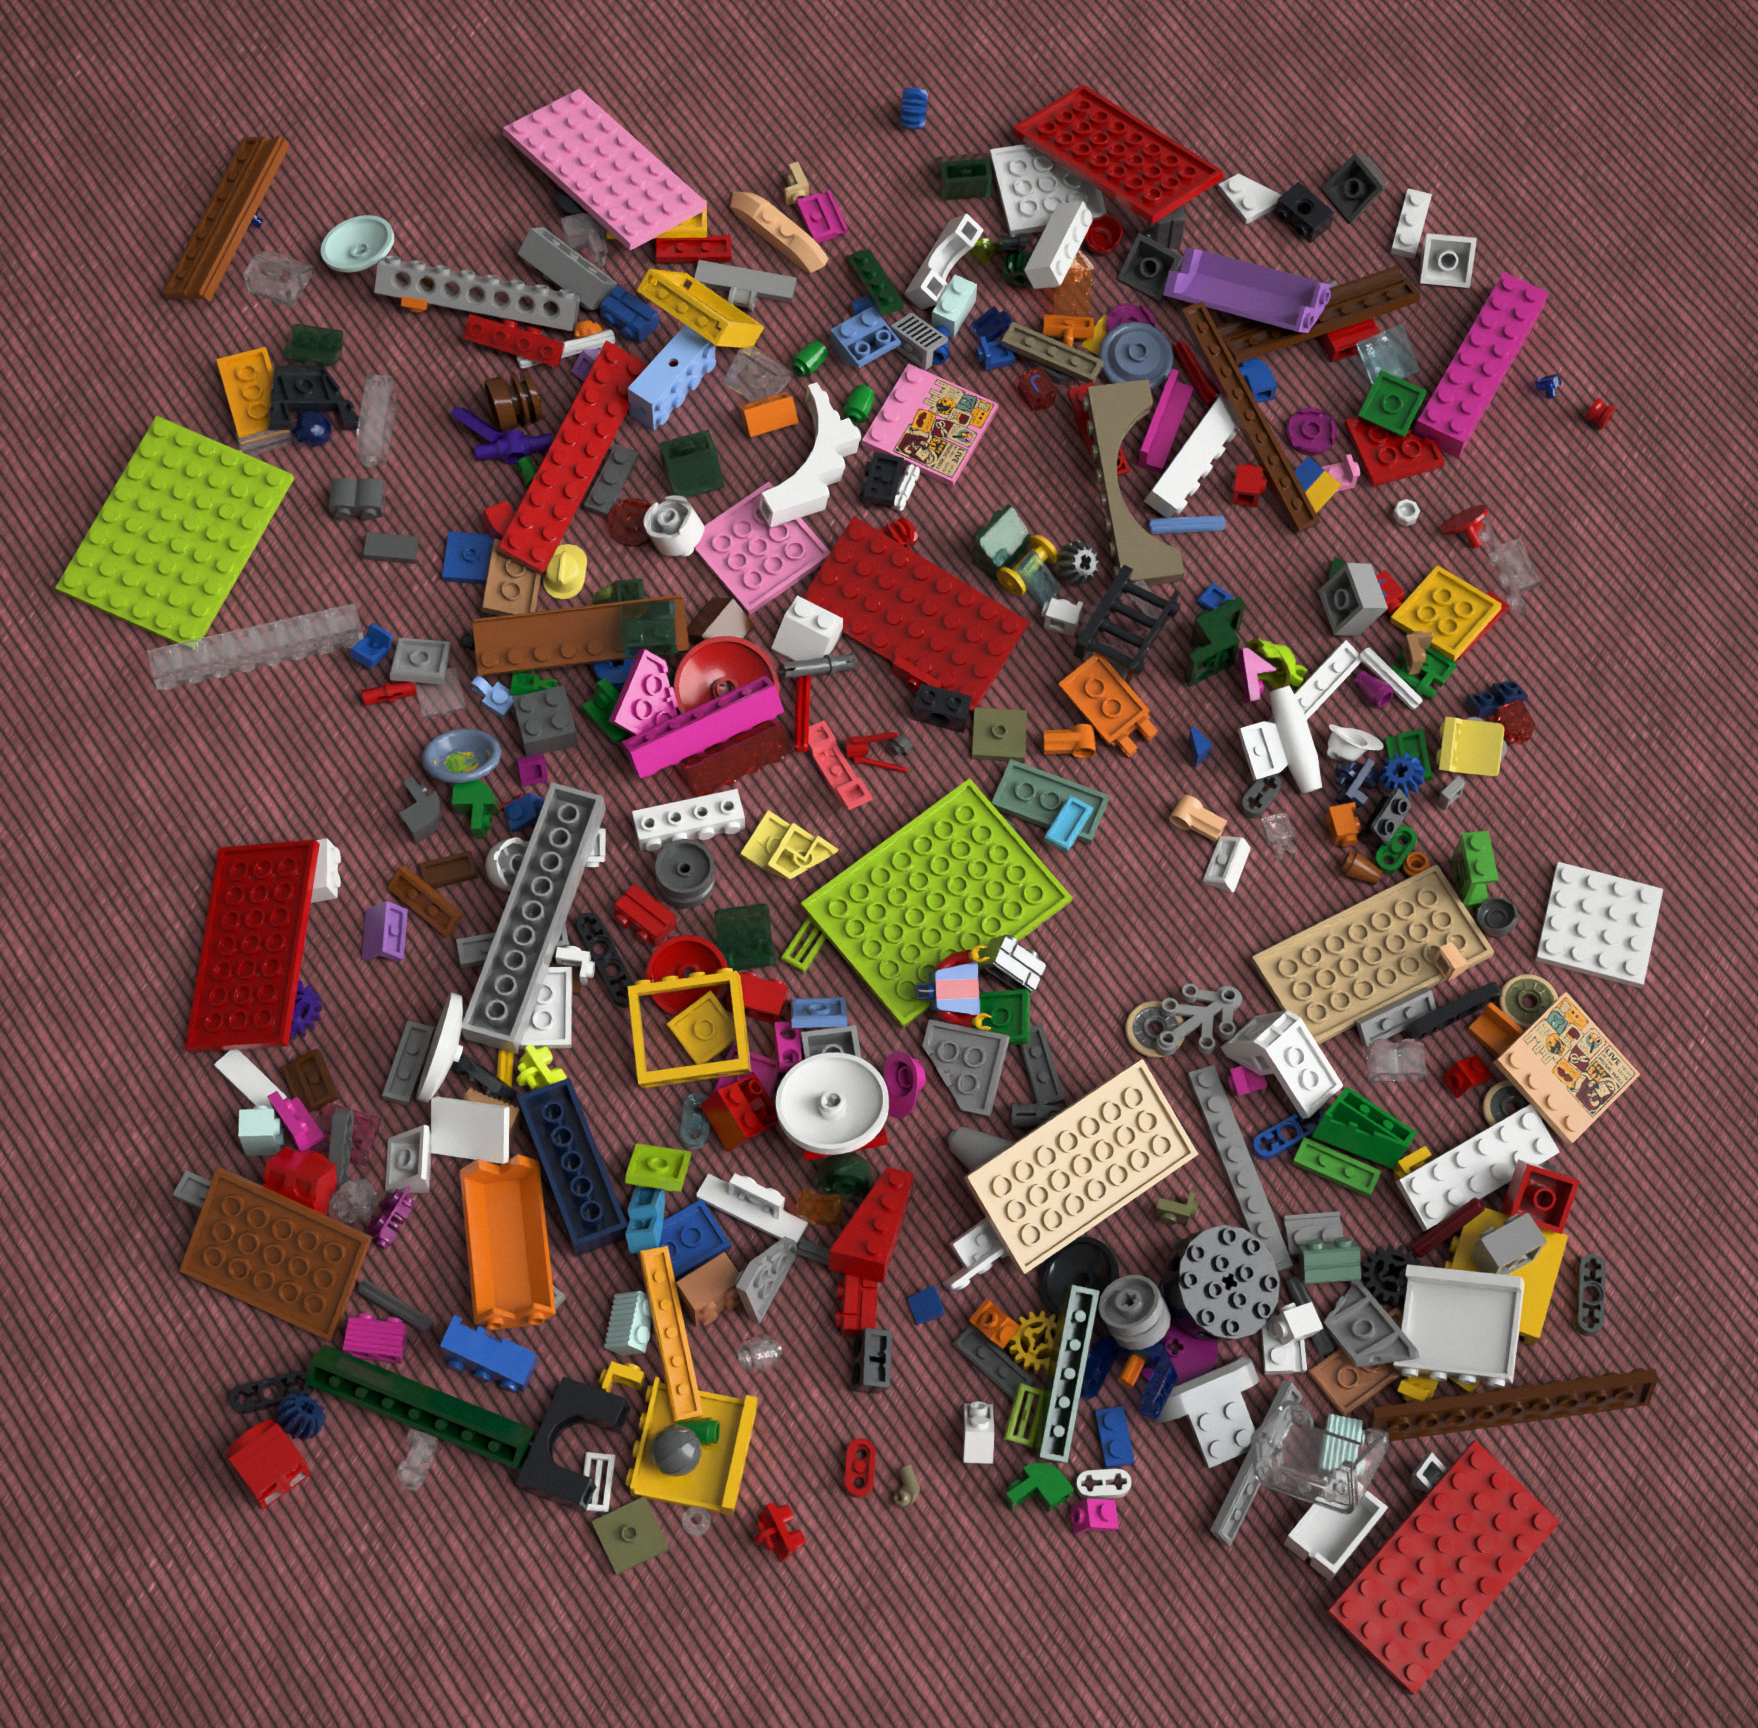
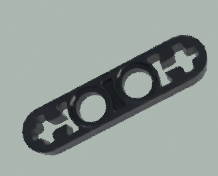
M589 912L582 914L577 920L578 934L586 950L590 952L591 959L595 962V967L606 989L618 1007H630L629 998L625 999L623 996H620L617 985L622 982L624 991L628 992L627 986H634L629 973L598 915ZM586 922H589L591 925H594V933L596 936H594L593 938L589 929L585 928ZM598 943H604L609 949L605 954L600 955L593 951L594 946ZM612 965L617 966L620 969V973L616 977H609L605 974L606 968Z
M1490 982L1414 1021L1405 1029V1032L1413 1043L1418 1042L1479 1011L1490 1002L1494 1003L1503 993L1496 982Z

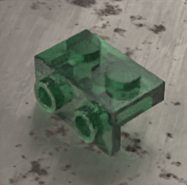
M294 324L292 326V340L285 348V357L293 358L296 362L314 361L322 366L336 364L342 356L343 331Z

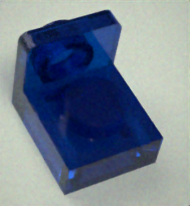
M993 306L970 325L979 337L985 336L987 342H992L1009 329L1013 320L1005 310L1000 312Z

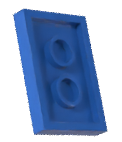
M702 1199L663 1221L659 1247L668 1246L675 1281L731 1248L729 1240ZM635 1253V1255L637 1256L638 1260L640 1261V1259H639V1254H638V1253Z

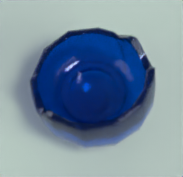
M308 409L299 413L292 420L290 430L299 443L309 441L312 443V447H316L317 445H325L329 441L332 434L331 424L320 412Z

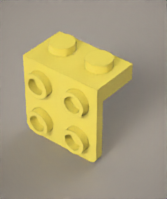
M1445 717V722H1442L1440 726V738H1443L1442 748L1438 749L1436 757L1439 770L1497 776L1500 769L1504 726L1500 723Z

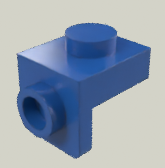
M985 336L979 337V347H976L975 351L978 362H983L985 371L1015 363L1013 352L1001 346L1002 339L987 342Z
M372 623L368 626L366 637L351 648L349 656L371 669L389 655L393 635Z
M528 793L504 806L510 830L517 833L537 822L545 800Z

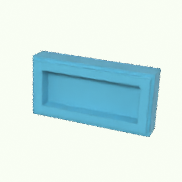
M1070 795L1046 833L1044 841L1068 853L1093 812L1094 807Z

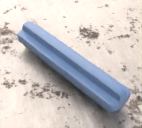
M1222 515L1150 519L1149 532L1151 534L1222 531L1225 528V518Z

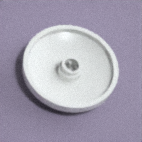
M450 993L447 998L425 1061L416 1100L428 1103L443 1083L453 1061L459 1062L463 1046L459 1045L463 1018L461 995Z
M838 1052L811 1056L796 1064L782 1079L776 1095L778 1121L788 1138L808 1151L826 1155L854 1151L875 1138L886 1122L889 1111L886 1083L876 1068L857 1056Z

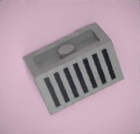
M914 313L908 314L891 325V330L901 341V345L895 349L924 370L932 366L934 350L948 342V337Z

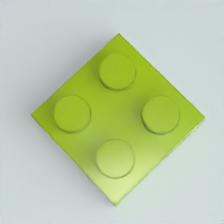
M636 1143L626 1172L625 1183L638 1187H652L665 1191L681 1192L691 1161V1151Z

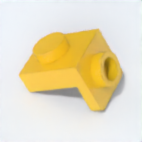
M611 1361L609 1369H603L599 1385L602 1386L601 1389L609 1393L614 1382L641 1391L645 1382L644 1372L637 1365L631 1363L622 1365Z
M1418 1374L1417 1378L1408 1377V1379L1401 1380L1397 1391L1405 1394L1403 1399L1407 1401H1428L1432 1399L1439 1381L1430 1379V1375Z

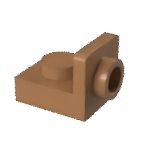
M1415 631L1406 635L1402 649L1409 675L1419 674L1423 663L1426 662L1424 649H1428L1431 644L1432 632L1423 633L1422 631Z

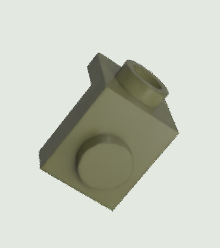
M1190 1190L1186 1204L1159 1198L1154 1217L1159 1218L1165 1224L1175 1225L1178 1223L1187 1226L1189 1217L1195 1218L1199 1203V1201L1194 1200L1196 1191Z

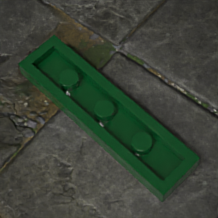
M870 249L860 250L854 254L847 255L849 267L880 316L904 309L903 300Z

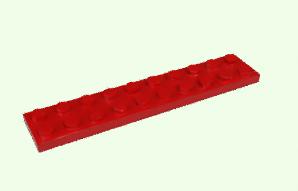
M605 341L496 548L497 551L541 576L543 575L631 405L628 401V387L646 369L647 363L609 341Z

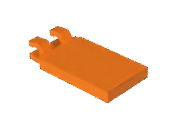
M1095 653L1058 683V687L1104 741L1113 747L1118 745L1128 758L1137 752L1136 749L1138 748L1128 737L1135 729L1138 728L1148 742L1157 735L1158 730L1148 720L1150 718L1148 715L1150 713L1149 708L1104 656Z

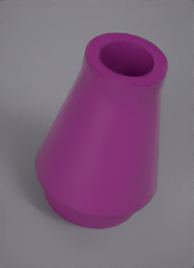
M1365 671L1360 672L1354 680V683L1359 686L1373 706L1384 707L1393 697V691L1389 684L1369 675Z

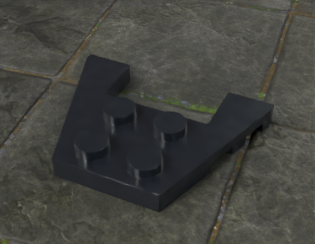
M323 365L274 366L268 411V430H290L292 420L288 410H335L341 430H363L366 422L362 416L358 417L354 412L352 402L345 400L341 395V388Z

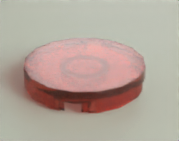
M628 498L618 505L615 504L611 508L607 519V527L611 537L617 543L626 547H639L650 542L651 538L644 526V517L652 505L639 498Z

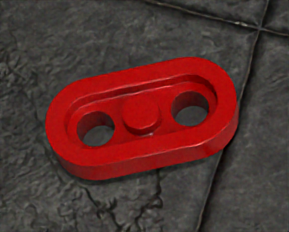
M864 1438L853 1440L847 1448L844 1485L847 1493L855 1498H863L869 1495L874 1484L876 1450L872 1442ZM862 1451L866 1454V1458L860 1460L856 1457V1453ZM856 1480H862L864 1486L857 1488L853 1483Z

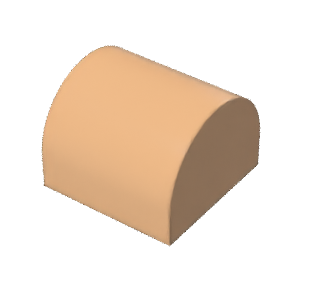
M1453 943L1440 947L1433 958L1434 964L1447 981L1459 976L1468 968L1467 962Z

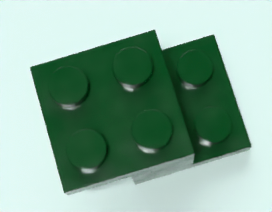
M1241 597L1234 600L1228 599L1222 602L1218 608L1210 612L1209 610L1203 611L1196 617L1190 641L1194 650L1189 654L1184 680L1189 687L1234 665L1240 642L1235 632L1240 630L1246 606Z

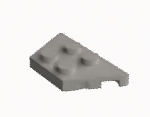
M1352 1280L1350 1282L1351 1287L1346 1295L1340 1297L1336 1303V1308L1329 1313L1324 1321L1326 1331L1356 1367L1419 1358L1417 1348L1360 1280Z

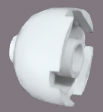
M518 837L509 838L496 843L490 849L486 858L485 869L492 884L500 890L511 892L529 841L525 842Z

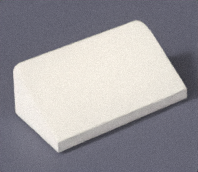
M1219 837L1203 878L1205 884L1227 892L1235 891L1250 852V846L1244 838Z

